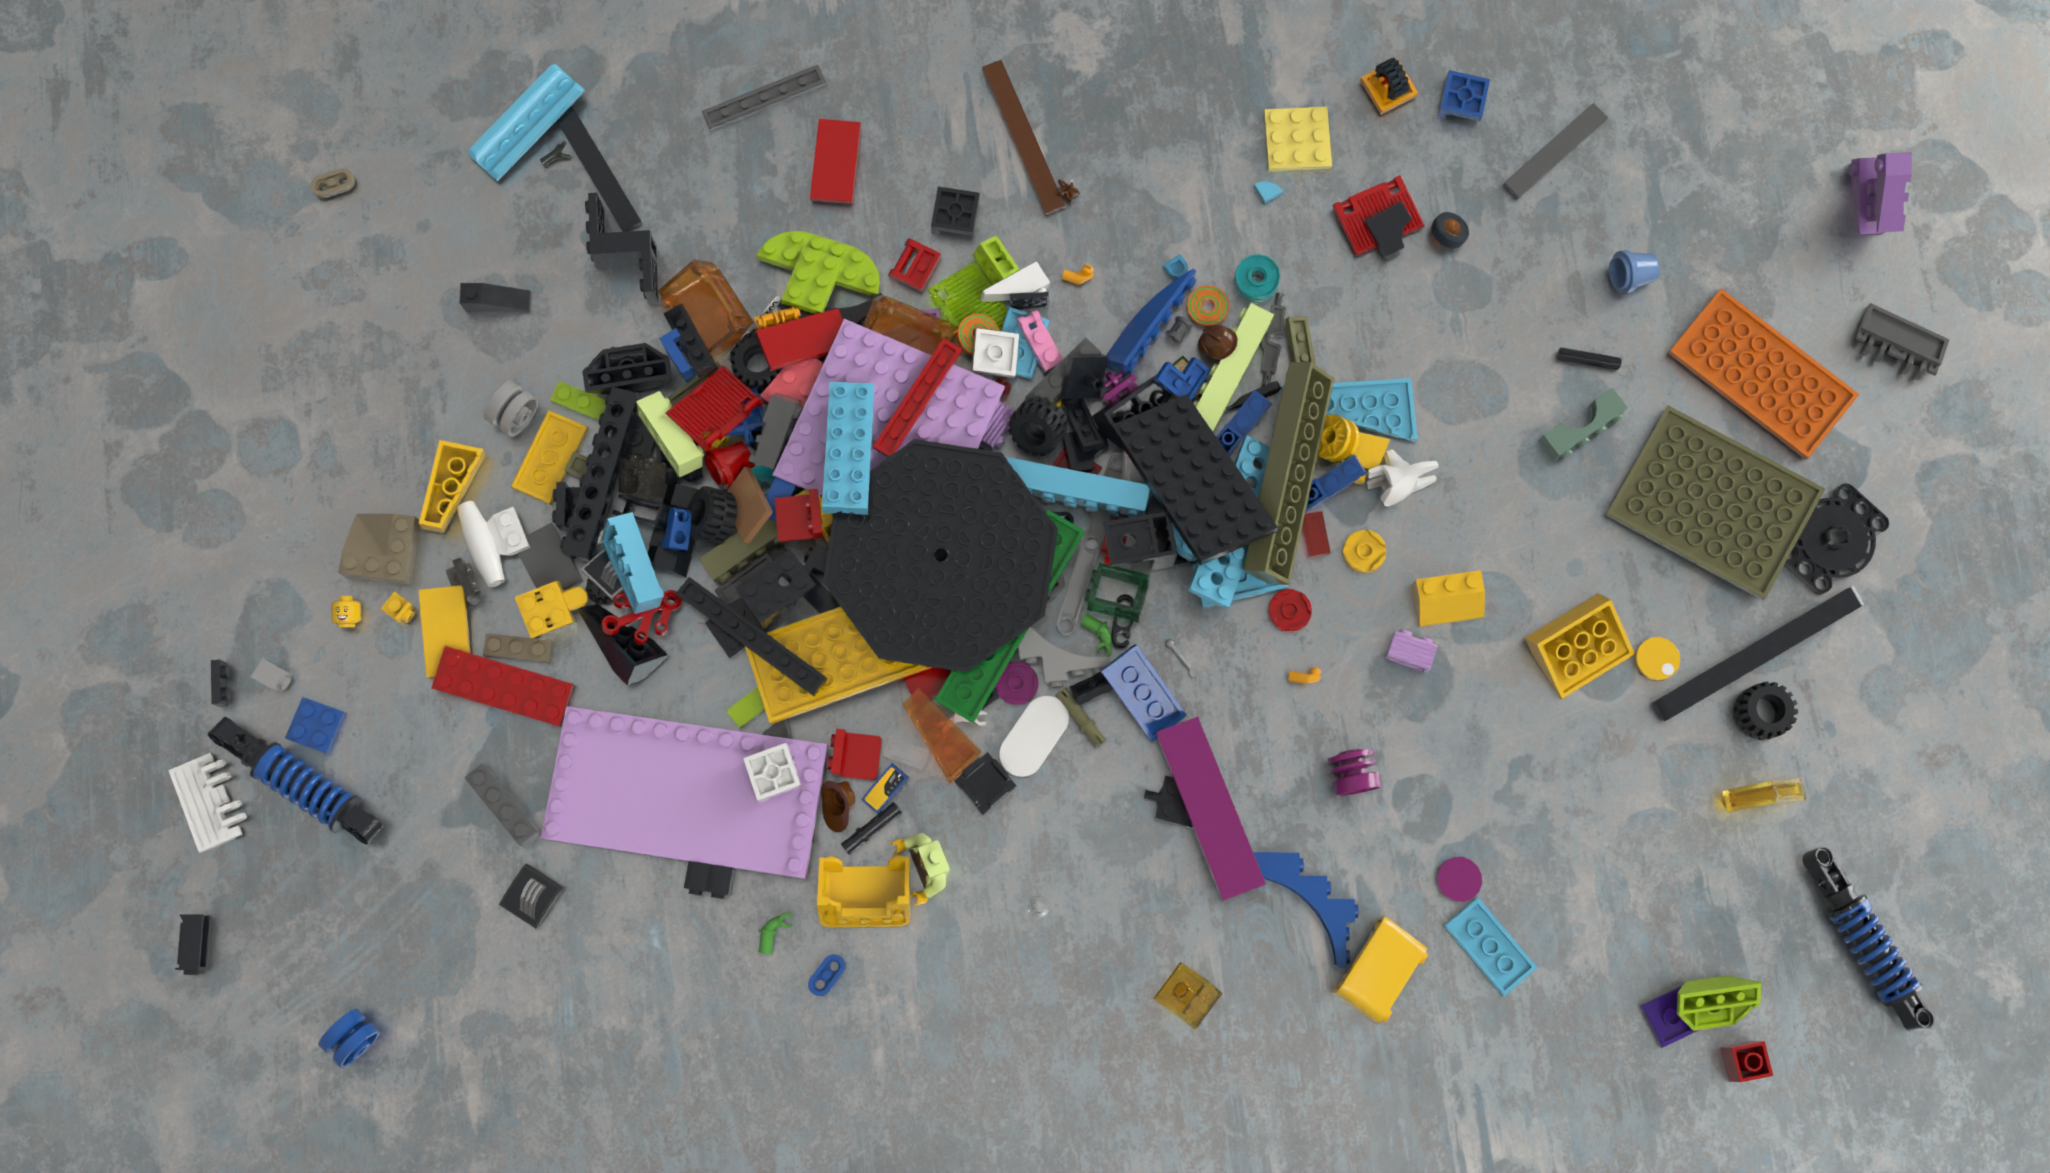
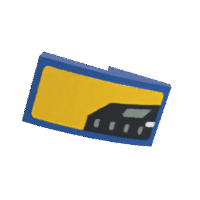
M892 763L861 800L879 814L909 777Z

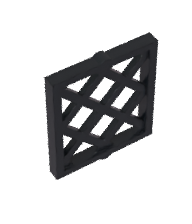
M1049 292L1010 295L1009 306L1018 310L1048 308L1050 302Z

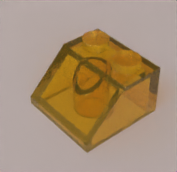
M1180 962L1153 999L1196 1030L1223 993L1207 979Z

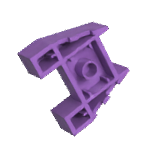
M1912 152L1885 153L1873 158L1852 159L1849 165V175L1851 176L1858 234L1904 231L1906 215H1904V202H1908L1909 193H1905L1906 182H1911Z

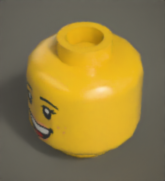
M339 596V601L331 603L332 622L337 624V627H356V623L361 621V603L353 600V596Z

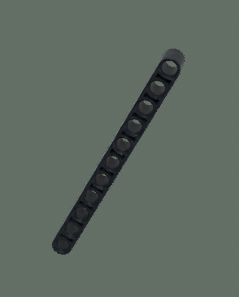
M1853 585L1652 703L1665 722L1866 603Z

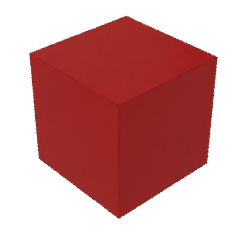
M1750 1041L1720 1047L1729 1082L1741 1083L1774 1076L1765 1041Z

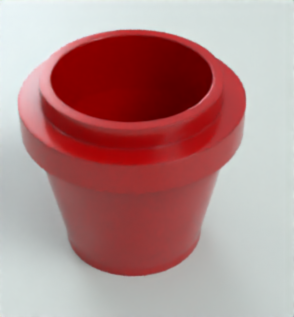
M743 441L719 448L712 447L706 452L704 457L706 467L712 479L719 487L725 489L732 485L744 467L751 469L755 467V463L748 461L752 454Z

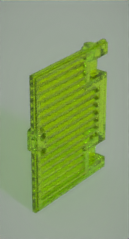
M975 261L927 289L929 297L936 307L941 310L956 334L959 324L965 317L980 313L993 319L999 331L1002 330L1007 308L1002 301H981L982 292L991 287V284ZM944 289L948 298L942 301L938 292Z

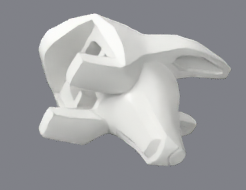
M1389 450L1383 456L1385 465L1374 467L1368 470L1367 473L1369 478L1383 476L1367 481L1366 484L1368 490L1381 486L1384 492L1381 495V501L1384 506H1392L1408 497L1411 493L1436 482L1435 475L1423 478L1418 477L1438 468L1439 465L1437 461H1426L1410 465L1398 456L1394 450Z

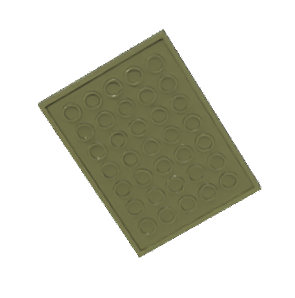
M1667 405L1609 507L1606 516L1764 601L1825 488Z

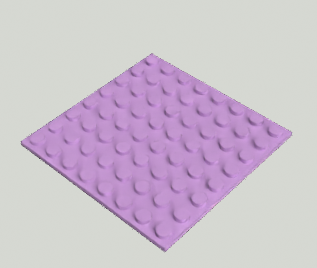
M844 319L773 476L808 491L809 489H818L819 495L823 497L830 382L874 384L870 471L881 464L888 457L873 449V445L932 355ZM953 365L898 451L913 439L978 449L1005 386Z

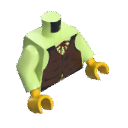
M920 833L907 837L905 840L899 838L890 842V845L895 844L897 846V851L892 852L893 854L901 853L908 848L923 884L924 891L913 892L910 895V898L917 896L918 901L914 906L927 903L928 898H931L946 887V878L950 868L938 840H931L926 834Z

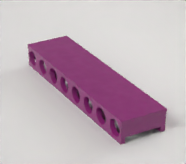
M1197 716L1156 732V738L1221 901L1224 902L1265 886V880L1199 717Z

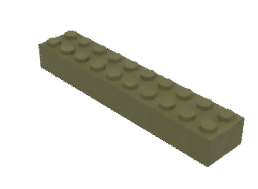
M1312 362L1289 363L1276 425L1272 435L1270 452L1267 458L1266 470L1263 476L1262 488L1258 498L1277 525L1278 530L1272 535L1249 544L1244 561L1243 571L1267 584L1290 585L1333 388L1334 377Z

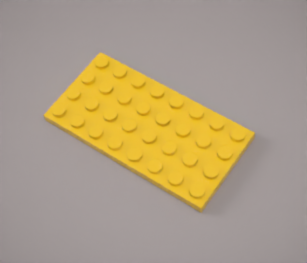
M841 607L767 632L769 636L828 679L814 697L745 647L770 724L932 668L880 660Z

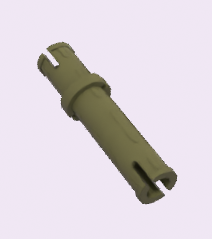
M1067 687L1055 695L1080 726L1081 733L1086 734L1095 748L1107 740L1095 726L1096 722L1093 719L1091 720L1081 706L1077 704Z

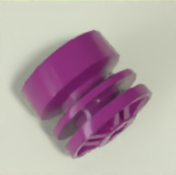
M1352 749L1340 752L1336 756L1327 759L1328 765L1339 764V767L1330 770V774H1341L1342 777L1332 782L1336 797L1359 794L1382 787L1379 772H1368L1367 769L1377 764L1376 760H1365L1375 755L1373 749Z

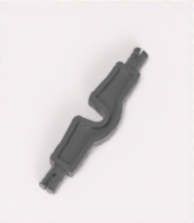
M1276 293L1275 304L1271 305L1270 313L1274 314V317L1260 343L1263 351L1260 370L1263 373L1262 386H1265L1266 379L1267 384L1271 383L1272 375L1276 373L1277 362L1282 348L1280 344L1271 342L1269 338L1282 337L1284 334L1286 307L1283 306L1285 296L1283 293H1281V297L1280 293Z

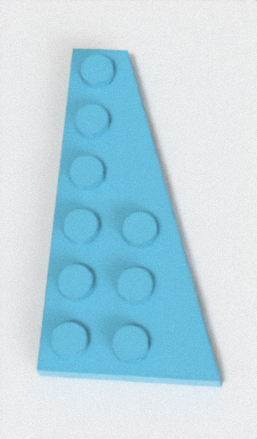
M1411 378L1333 383L1327 415L1336 414L1353 421L1360 429L1413 442L1418 441Z

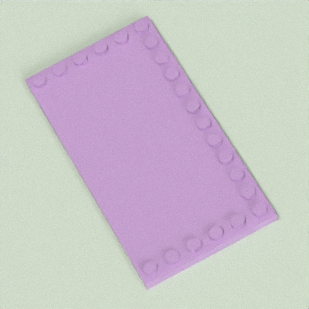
M566 706L541 839L806 879L829 745ZM787 743L792 759L795 762V767L798 770L797 774L801 787L771 797L768 801L760 803L757 801L743 758Z

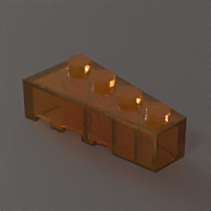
M920 687L903 702L902 705L945 774L948 782L951 783L982 753V750Z

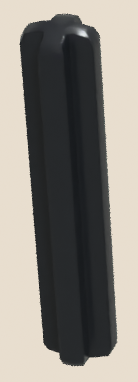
M1563 347L1559 348L1557 352L1558 360L1619 370L1622 363L1620 357Z

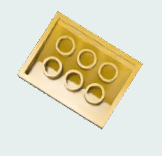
M1598 593L1525 637L1533 657L1561 699L1635 655L1611 599Z

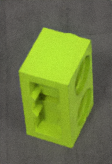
M997 235L980 243L972 254L992 285L1020 271Z

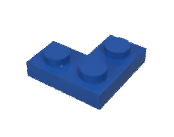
M1193 357L1183 372L1179 371L1170 362H1165L1154 380L1175 398L1187 394L1192 401L1211 370L1196 357Z

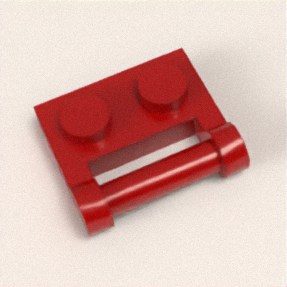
M908 238L905 242V249L894 269H891L888 273V276L895 281H900L922 292L941 258V253ZM918 251L906 275L901 273L911 253Z

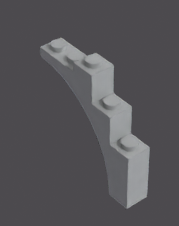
M1032 627L1029 628L1019 645L1020 661L1025 660V664L1037 663L1038 659L1042 658L1045 684H1050V687L1063 686V682H1067V673L1071 672V676L1084 675L1086 670H1093V673H1101L1100 670L1110 663L1109 657H1088L1062 650L1041 637Z

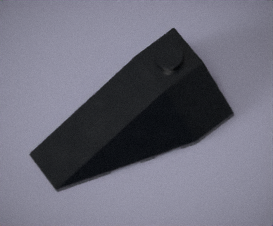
M1156 375L1092 416L1102 435L1123 451L1125 450L1111 431L1112 425L1167 403L1172 396L1154 380Z
M594 604L579 610L581 617L612 670L626 685L644 680L667 658L668 654L649 637L646 643L637 644L634 641V634L637 629L632 626L629 628L626 626L620 627L619 631L614 635L605 634L602 630V620L608 615H615L602 606ZM608 625V626H607L608 629H614V628H615V627L612 626V625Z

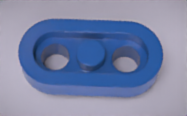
M832 954L823 960L808 982V988L812 994L824 996L832 989L846 968L845 961L841 956ZM832 962L838 963V969L835 971L830 968ZM819 980H822L825 984L822 989H818L816 986Z

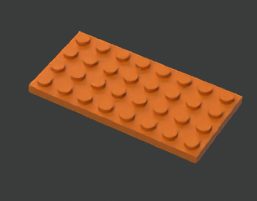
M1722 288L1668 352L1669 355L1805 460L1812 455L1859 396V393Z

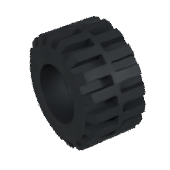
M755 333L752 334V338L745 336L742 343L740 341L736 343L737 349H732L733 356H730V362L734 375L749 389L757 388L758 393H761V389H766L783 368L770 371L769 367L761 372H753L747 369V363L750 358L763 354Z
M1035 396V398L1029 397L1027 400H1024L1013 413L1008 423L1010 427L1009 434L1013 435L1011 439L1017 443V447L1019 449L1023 448L1027 454L1031 452L1033 456L1038 454L1045 456L1052 453L1067 434L1069 426L1066 421L1067 416L1062 413L1063 409L1061 406L1058 407L1055 401L1051 402L1047 397L1041 399L1040 396ZM1033 422L1040 425L1043 428V430L1038 428Z
M702 486L698 489L688 506V510L691 511L690 538L717 546L723 544L732 533L736 522V498L731 492L709 486Z
M1769 681L1758 683L1745 689L1743 694H1740L1737 698L1739 702L1734 705V708L1738 709V711L1734 712V717L1739 718V721L1736 722L1737 725H1742L1744 733L1750 732L1749 737H1758V740H1769L1785 734L1793 727L1791 724L1796 723L1797 718L1794 715L1798 714V709L1794 708L1797 705V701H1792L1791 697L1793 694L1791 691L1787 693L1785 686L1778 687V683L1772 682L1769 684ZM1759 699H1764L1773 706L1775 717L1772 723L1762 720L1758 715L1757 703Z

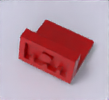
M809 489V495L775 498L779 542L823 538L818 489Z

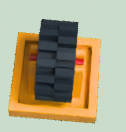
M1394 57L1376 65L1374 71L1362 76L1360 79L1381 115L1418 95V91L1403 66Z

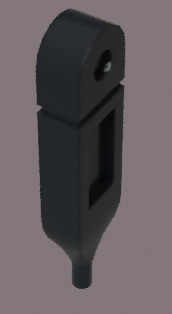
M1274 381L1256 389V391L1267 398L1278 393L1282 388L1278 381ZM1253 391L1241 396L1232 405L1226 407L1227 411L1241 408Z

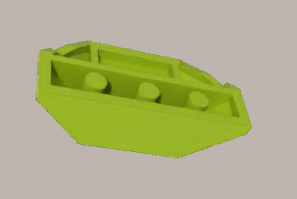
M1732 976L1685 981L1678 992L1677 1015L1693 1031L1735 1025L1753 1008H1757L1761 1004L1762 983Z

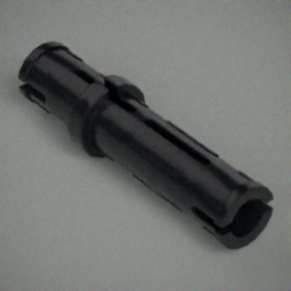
M892 802L861 828L858 827L852 836L841 843V846L850 855L862 844H867L874 834L902 814L901 810Z

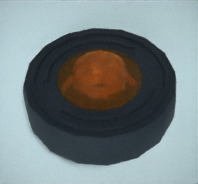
M1441 213L1434 219L1431 226L1434 238L1447 248H1459L1466 242L1469 236V228L1466 222L1455 213Z

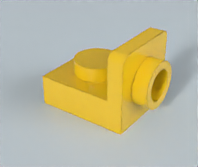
M394 591L380 609L398 623L404 625L412 620L415 615L414 611L417 608Z

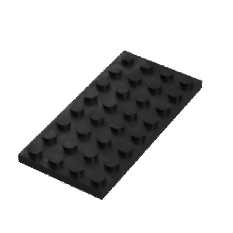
M1187 394L1112 425L1111 431L1200 566L1277 532V525Z

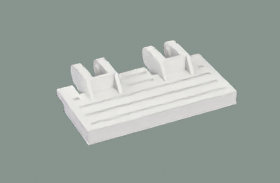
M211 752L168 770L199 853H204L243 835L239 825L233 828L230 826L247 819L246 813H239L227 819L225 813L238 809L242 806L241 800L231 802L223 784L215 787V785L230 779L232 776L230 772H224L211 777L210 772L223 768L227 764L225 759L215 762Z

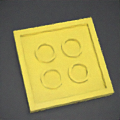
M1327 107L1264 110L1268 172L1331 169L1332 158Z

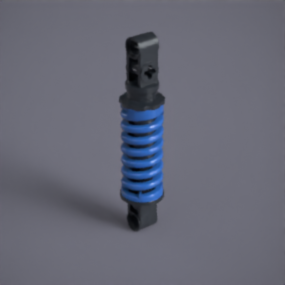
M223 717L207 733L208 737L216 745L223 747L239 758L244 766L251 768L250 777L260 780L264 785H270L271 790L279 792L283 798H289L292 804L299 805L302 811H308L309 815L313 818H318L321 824H328L331 832L338 833L344 829L358 841L367 845L383 828V824L375 816L359 808L361 803L360 797L346 792L342 786L333 788V780L327 779L324 781V774L322 773L314 775V768L312 766L304 768L305 762L303 760L295 762V755L293 753L285 755V748L281 744L273 742L268 745L264 739H257L227 717Z
M1822 846L1806 852L1802 858L1803 865L1809 871L1817 888L1822 892L1825 902H1828L1832 908L1827 914L1828 918L1832 920L1834 925L1842 923L1837 927L1838 932L1846 930L1848 935L1844 937V942L1849 943L1853 941L1855 944L1850 949L1851 953L1856 954L1860 952L1861 957L1857 959V963L1860 965L1864 963L1867 965L1871 964V966L1864 969V974L1877 973L1878 976L1873 978L1870 984L1877 986L1883 983L1885 986L1877 992L1883 1007L1892 1006L1904 1028L1910 1032L1931 1028L1934 1024V1016L1918 993L1923 989V985L1917 980L1916 976L1911 978L1913 971L1908 967H1904L1906 964L1905 958L1897 957L1899 949L1896 946H1890L1892 944V937L1884 935L1886 928L1884 925L1877 924L1879 921L1878 915L1870 914L1872 905L1868 901L1867 895L1858 896L1856 894L1854 885L1849 882L1845 872L1837 863L1830 849Z

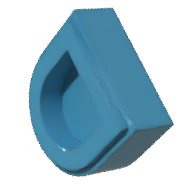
M1179 254L1164 264L1163 269L1172 280H1176L1188 272V264Z

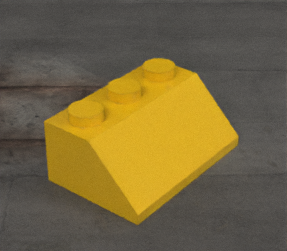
M1481 570L1416 579L1411 584L1419 627L1479 619L1485 616V588Z

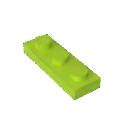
M561 381L558 382L550 399L554 404L599 421L601 413H604L606 409L605 399L586 393Z

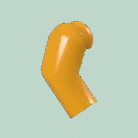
M1086 264L1078 272L1065 269L1062 279L1080 285L1092 278L1093 267Z
M1312 667L1309 669V674L1290 671L1288 681L1300 684L1317 683L1321 679V670Z

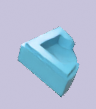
M1258 182L1254 184V188L1264 204L1283 194V190L1274 183Z

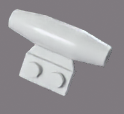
M467 501L458 505L457 510L462 534L474 565L488 587L502 584L505 579L500 555L512 556L531 548L516 509L511 507L496 513L486 522L474 501Z

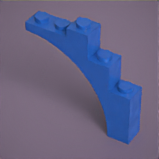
M1253 852L1264 879L1289 889L1305 901L1315 912L1328 935L1333 953L1334 969L1347 968V964H1350V950H1346V941L1350 940V929L1346 927V923H1353L1355 918H1358L1359 908L1358 904H1355V899H1327V895L1331 894V882L1327 881V876L1300 875V872L1304 870L1303 858H1300V853Z

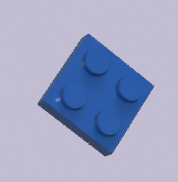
M302 697L285 739L329 754L346 713Z

